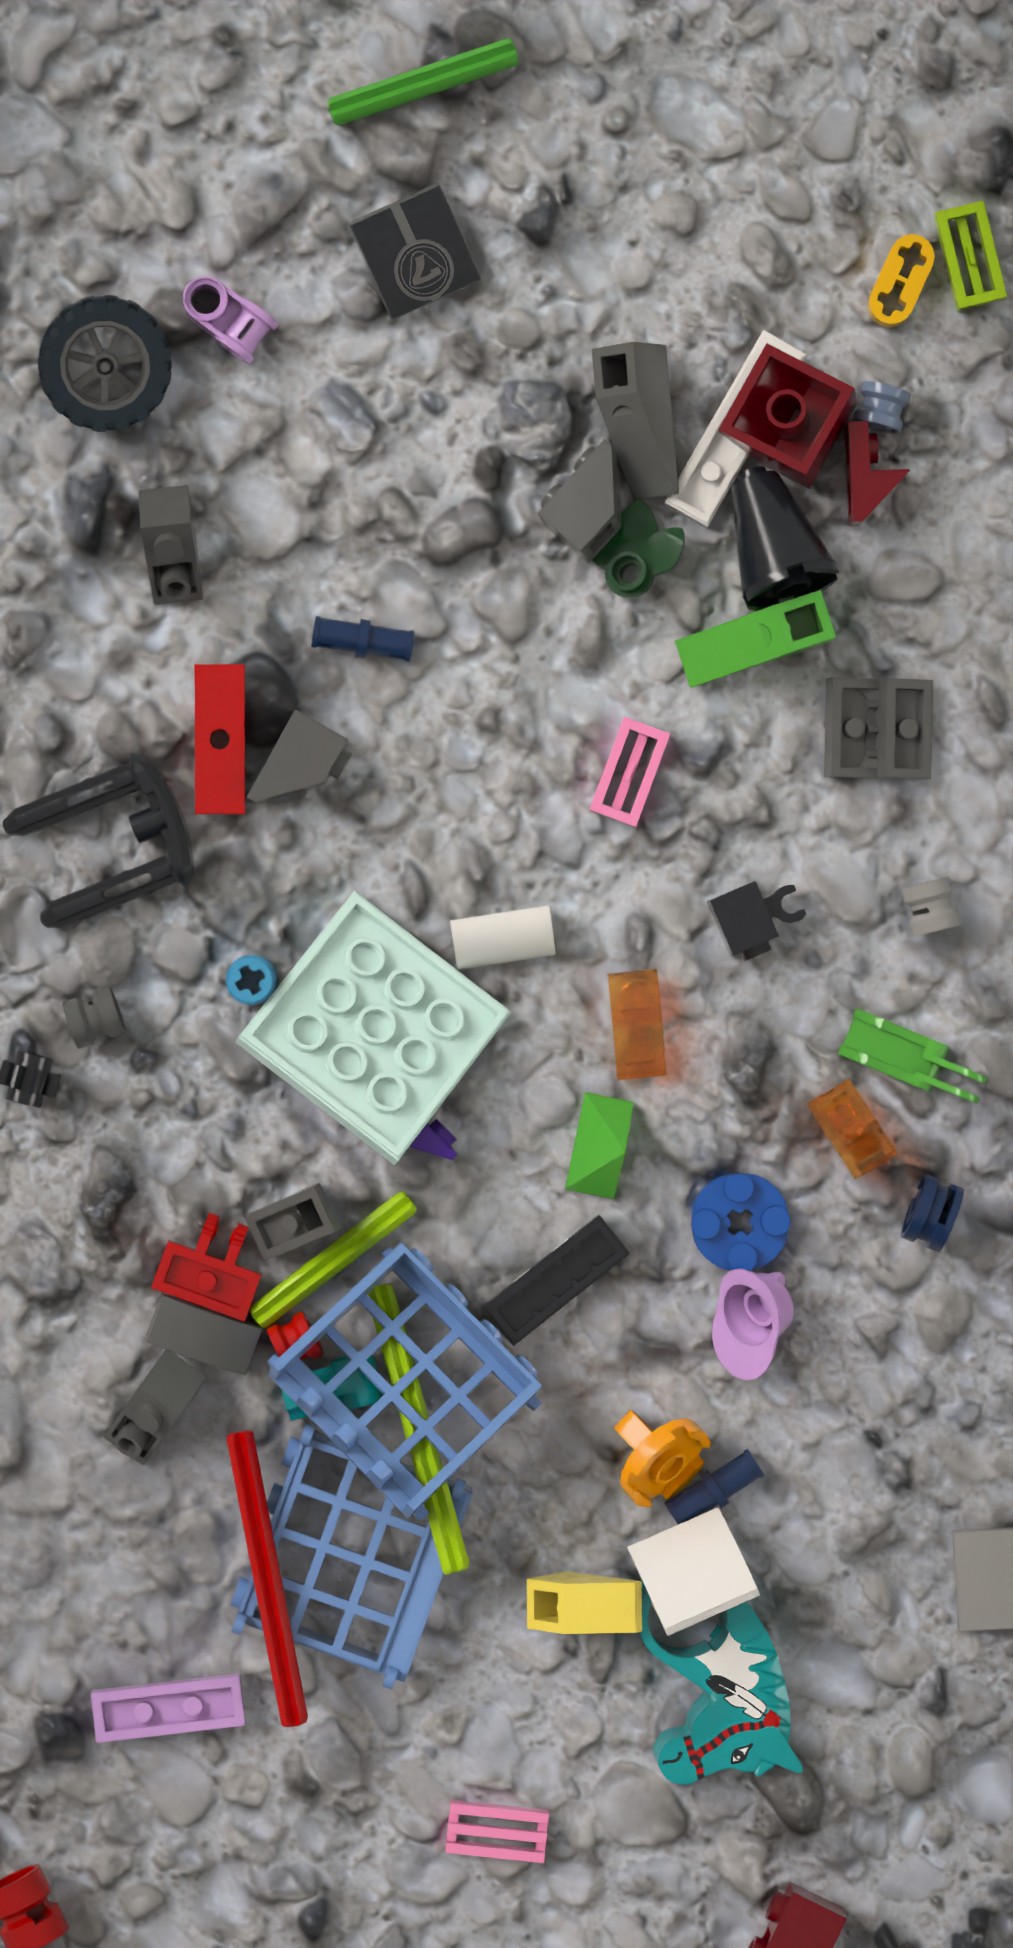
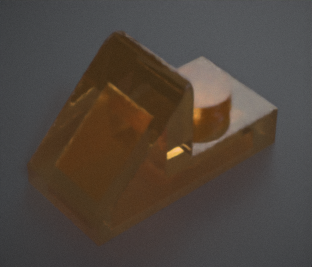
M850 1078L807 1103L813 1117L833 1146L842 1166L854 1180L898 1155L895 1147Z

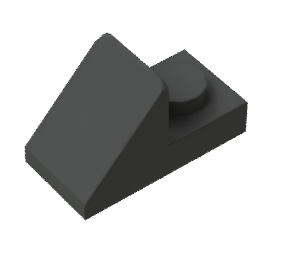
M314 1183L288 1197L244 1216L264 1261L341 1229L320 1183Z

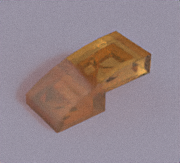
M657 969L608 973L617 1080L667 1075Z

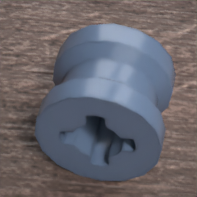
M864 381L860 391L864 397L861 408L855 411L853 421H868V428L900 434L903 427V422L900 419L903 407L909 404L911 394L892 385Z

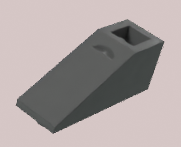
M628 342L592 349L596 401L633 500L679 494L666 345Z

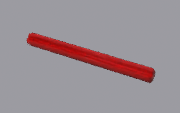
M251 1430L236 1431L227 1436V1446L280 1721L283 1727L300 1726L307 1723L308 1713L254 1433Z

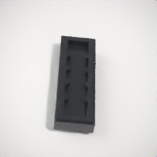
M598 1214L484 1304L482 1308L509 1342L515 1346L627 1257L630 1252L600 1214Z

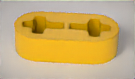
M916 234L904 235L895 242L889 251L867 303L868 313L878 325L888 328L896 327L905 322L912 312L935 258L932 245L924 237ZM911 246H914L920 250L918 258L924 261V266L915 265L908 277L905 278L899 275L904 259L898 255V251L907 252ZM894 284L903 287L898 297V303L904 306L903 312L894 310L890 316L882 313L884 305L877 301L878 296L887 297Z

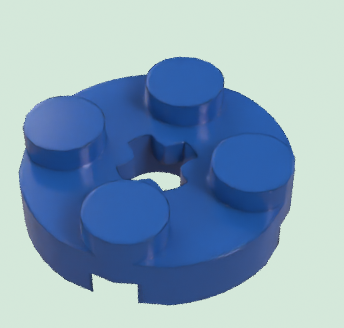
M736 1172L718 1176L700 1190L692 1204L690 1226L694 1243L702 1255L711 1263L726 1270L743 1268L751 1271L752 1269L765 1266L780 1253L786 1243L791 1220L786 1202L774 1185L756 1174ZM733 1209L738 1213H742L745 1209L752 1213L749 1219L752 1229L747 1234L738 1231L733 1235L727 1230L731 1225L727 1215Z

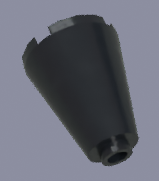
M764 466L753 467L741 472L737 476L738 482L731 487L742 598L747 609L759 611L779 604L778 599L791 596L797 598L819 590L823 592L833 585L838 579L836 573L839 574L837 563L778 472L766 471Z

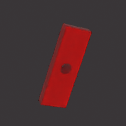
M194 664L195 814L246 815L245 664ZM218 731L227 732L230 738L229 744L223 749L214 748L211 742L212 736Z

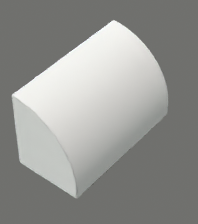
M549 905L450 920L457 970L556 955Z

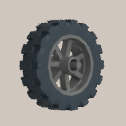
M89 296L80 299V301L72 305H68L48 325L39 348L38 370L45 395H47L51 405L60 415L63 414L71 423L81 428L84 426L96 432L128 429L130 425L137 422L140 423L150 416V413L164 399L165 392L170 384L172 360L165 333L157 320L141 308L140 305L131 300L127 301L118 298V296ZM111 327L118 329L108 349L102 348L94 328ZM84 332H87L96 352L94 356L70 350L76 339ZM126 333L136 342L140 353L117 357L115 352ZM68 358L92 364L93 367L75 381H72L68 371ZM142 361V372L136 384L117 369L119 365ZM96 375L101 378L100 400L87 396L79 390L81 386ZM114 376L130 392L122 397L108 400V378Z

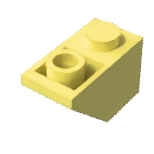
M569 1571L528 1578L527 1629L560 1634L641 1632L642 1581Z

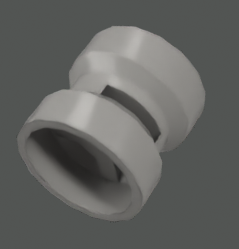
M949 876L901 888L904 903L911 907L913 915L909 922L913 937L961 925L958 910L951 906L949 898L953 891Z

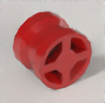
M303 1310L294 1314L290 1323L284 1326L275 1324L267 1328V1333L278 1357L286 1352L312 1327ZM319 1340L299 1358L301 1361L308 1357L317 1359L324 1355Z

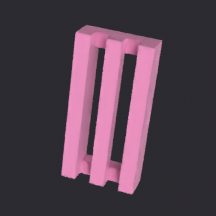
M623 717L589 811L636 827L670 733ZM629 730H632L639 734L613 804L610 807L602 803ZM650 737L656 739L657 742L629 814L621 811L647 738Z
M450 1800L445 1853L544 1863L549 1810ZM459 1814L538 1823L537 1831L458 1822ZM457 1834L527 1841L535 1842V1848L456 1839Z

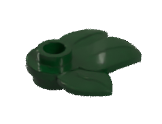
M637 499L622 512V528L592 561L605 570L607 585L615 594L623 598H637L650 589L655 576L672 570L678 563L684 550L685 533L682 528L678 527L665 528L659 531V526L652 511L642 500ZM629 566H637L639 569L638 578L630 583L625 582L623 579L624 570Z

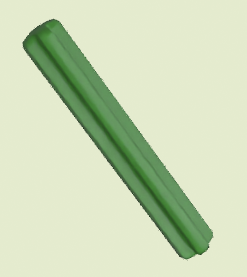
M506 38L330 97L327 100L328 110L334 124L342 125L515 67L518 64V54L513 41Z

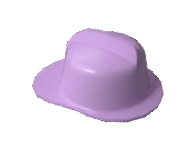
M741 1268L729 1271L722 1279L713 1320L712 1341L715 1353L722 1366L734 1377L751 1380L763 1375L773 1360L778 1337L792 1322L794 1316L793 1301L785 1287V1275L781 1272L770 1274L753 1273Z

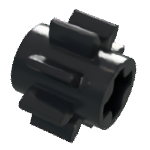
M17 1050L14 1062L3 1060L0 1069V1084L8 1086L5 1099L41 1108L44 1096L56 1098L61 1074L51 1072L54 1059Z

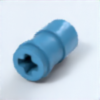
M246 955L240 957L230 965L226 973L228 992L236 1001L247 1005H257L266 1002L277 989L279 983L276 967L270 960L262 956Z

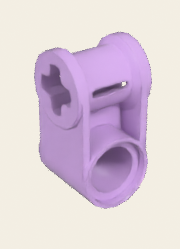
M200 276L193 279L184 290L183 304L187 317L214 337V340L223 348L248 365L254 360L252 353L269 330L275 331L279 325L275 319L248 299L240 297L211 276ZM203 289L214 291L220 298L218 308L209 314H201L192 307L194 295ZM251 323H253V325L250 327L245 336L241 340H239L242 334L248 328V326Z

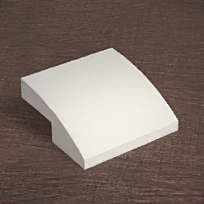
M719 1507L627 1547L667 1636L760 1596L752 1575Z

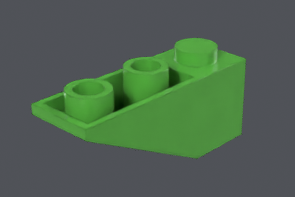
M819 590L675 640V644L689 687L693 688L830 643L836 638L822 592Z

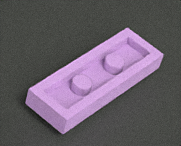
M240 1673L98 1689L91 1692L96 1743L245 1726L246 1724Z

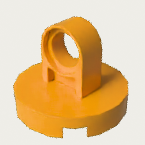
M630 1409L613 1427L634 1449L621 1471L620 1485L625 1494L636 1505L645 1508L653 1506L651 1499L660 1494L666 1500H669L684 1489L705 1463L699 1456L702 1448L710 1449L711 1442L708 1435L695 1421L687 1418L672 1420L653 1431Z

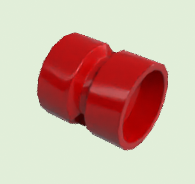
M40 1864L27 1866L0 1879V1920L3 1922L0 1936L6 1948H41L69 1930V1925L58 1902L48 1901L47 1896L51 1891V1887Z

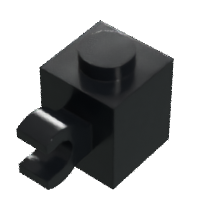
M754 881L707 901L730 956L741 953L744 961L772 950L769 940L779 936L772 917L785 923H794L806 916L805 909L790 914L785 912L781 906L783 897L796 891L794 885L780 887L774 894L763 899L758 885Z

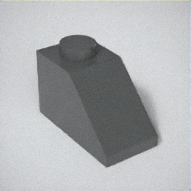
M295 710L249 791L247 798L259 804L325 785L330 776L338 780L352 756V753L345 750L349 740Z

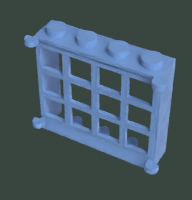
M401 1242L394 1250L388 1247L381 1254L383 1260L286 1352L280 1357L274 1354L267 1363L271 1367L268 1376L404 1516L409 1519L414 1515L422 1521L429 1514L423 1504L525 1405L535 1411L542 1404L535 1396L542 1385L536 1380L539 1374L533 1365L521 1355L514 1357L501 1344L504 1339L500 1332L485 1319L479 1322L466 1309L469 1303L464 1295L452 1284L448 1283L444 1286L431 1273L434 1268L428 1258L416 1248L409 1250ZM391 1271L418 1296L393 1321L367 1295ZM357 1303H360L384 1328L360 1352L333 1327ZM424 1305L451 1330L427 1354L400 1329ZM324 1335L350 1360L326 1385L299 1359ZM391 1336L417 1362L393 1387L366 1361ZM458 1338L484 1364L460 1388L433 1363ZM357 1369L384 1394L359 1419L333 1394ZM423 1371H426L451 1396L426 1421L400 1395ZM491 1372L516 1396L492 1421L467 1397ZM390 1403L417 1428L392 1454L366 1428ZM457 1405L483 1429L458 1454L433 1429ZM424 1437L449 1461L425 1486L399 1462Z
M306 1424L301 1439L291 1436L281 1465L290 1468L284 1486L274 1483L267 1501L268 1511L273 1515L271 1526L276 1550L281 1537L316 1549L304 1584L281 1576L283 1589L300 1594L290 1622L293 1641L386 1675L382 1686L392 1690L395 1680L405 1682L444 1574L429 1521L425 1527L391 1515L394 1504L387 1497L381 1511L347 1499L346 1496L357 1466L327 1435L315 1432L314 1426ZM313 1448L349 1460L337 1494L301 1482ZM400 1462L417 1479L414 1467ZM457 1478L456 1482L448 1480L447 1483L459 1527H461L472 1497V1488L466 1486V1481ZM297 1492L332 1505L321 1539L285 1527ZM342 1509L377 1521L365 1555L330 1543ZM387 1525L422 1537L410 1571L375 1559ZM326 1553L361 1566L349 1600L314 1588ZM370 1570L406 1582L394 1616L358 1604ZM251 1575L250 1580L240 1577L230 1604L239 1608L231 1631L238 1635H241L244 1624L263 1631L260 1612L255 1610L258 1601L253 1575ZM310 1598L345 1610L335 1638L300 1626ZM354 1614L389 1626L380 1654L345 1642Z

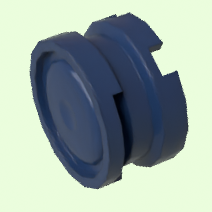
M925 1173L918 1184L917 1189L919 1191L915 1198L912 1197L901 1230V1238L911 1242L920 1239L926 1242L927 1248L940 1252L957 1218L964 1195V1188L954 1184H950L947 1187L940 1185L938 1178Z

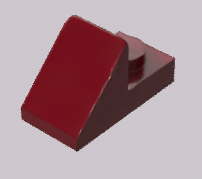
M851 421L844 427L849 527L859 526L910 471V469L871 471L870 464L878 463L879 450L877 433L869 434L868 421Z

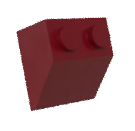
M766 343L718 431L765 467L810 489L857 405L855 388Z

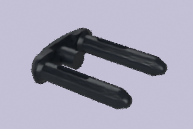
M130 753L131 758L128 763L86 778L79 783L17 807L3 820V829L8 835L27 836L141 790L147 796L151 807L129 816L132 830L139 843L160 835L163 836L165 841L166 855L132 869L124 870L117 875L51 901L40 913V921L46 928L63 929L174 883H180L183 887H187L194 875V858L190 834L183 812L171 788L155 765L146 756ZM113 781L114 788L70 807L68 806L67 800L69 798ZM148 873L151 875V881L109 899H106L104 896L105 891Z

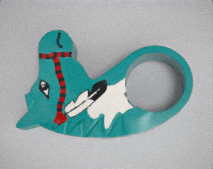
M642 1582V1631L638 1633L654 1656L704 1689L700 1697L688 1710L685 1724L666 1729L654 1742L653 1755L666 1779L676 1784L687 1785L712 1773L728 1768L753 1772L756 1777H759L776 1764L793 1772L801 1773L803 1771L802 1764L788 1744L791 1729L790 1703L780 1662L766 1629L750 1604L746 1601L721 1612L719 1620L722 1624L721 1626L716 1625L709 1635L712 1638L709 1642L703 1640L689 1647H672L658 1641L650 1633L648 1612L651 1600Z

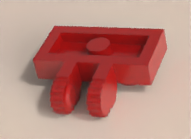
M209 1212L196 1249L168 1240L151 1288L245 1322L263 1274L236 1264L249 1227L238 1223L237 1228L233 1229L229 1240L230 1247L225 1260L207 1254L210 1243L215 1238L220 1225L218 1222L220 1216Z

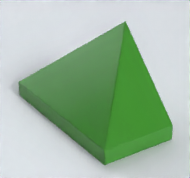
M589 1092L584 1093L565 1189L614 1199L626 1153L634 1102Z

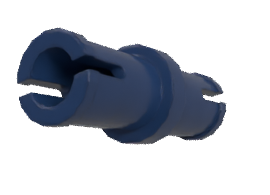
M316 616L311 647L354 652L355 658L365 659L366 654L410 662L414 630L405 631L370 625L371 620L360 619V623H353Z
M747 1448L742 1454L713 1473L706 1470L700 1474L702 1480L664 1503L677 1524H681L708 1512L717 1505L720 1508L725 1507L729 1504L727 1500L729 1497L765 1475Z

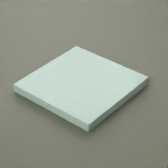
M354 891L238 1036L235 1043L395 1165L508 1018L511 1011Z

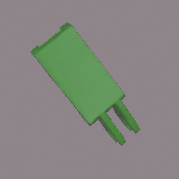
M856 1008L852 1024L837 1054L930 1093L934 1086L973 1103H978L980 1097L937 1080L941 1067L985 1084L988 1079L984 1075L945 1060L950 1048L949 1046Z

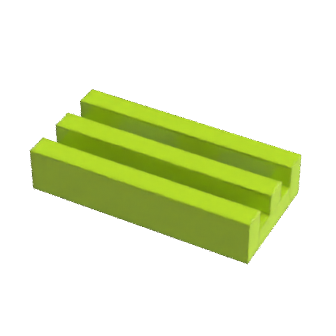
M984 200L935 212L933 217L957 312L966 310L969 307H978L989 302L1005 300L1007 293ZM973 214L992 290L987 292L983 290L966 216ZM955 219L973 295L967 297L948 221Z

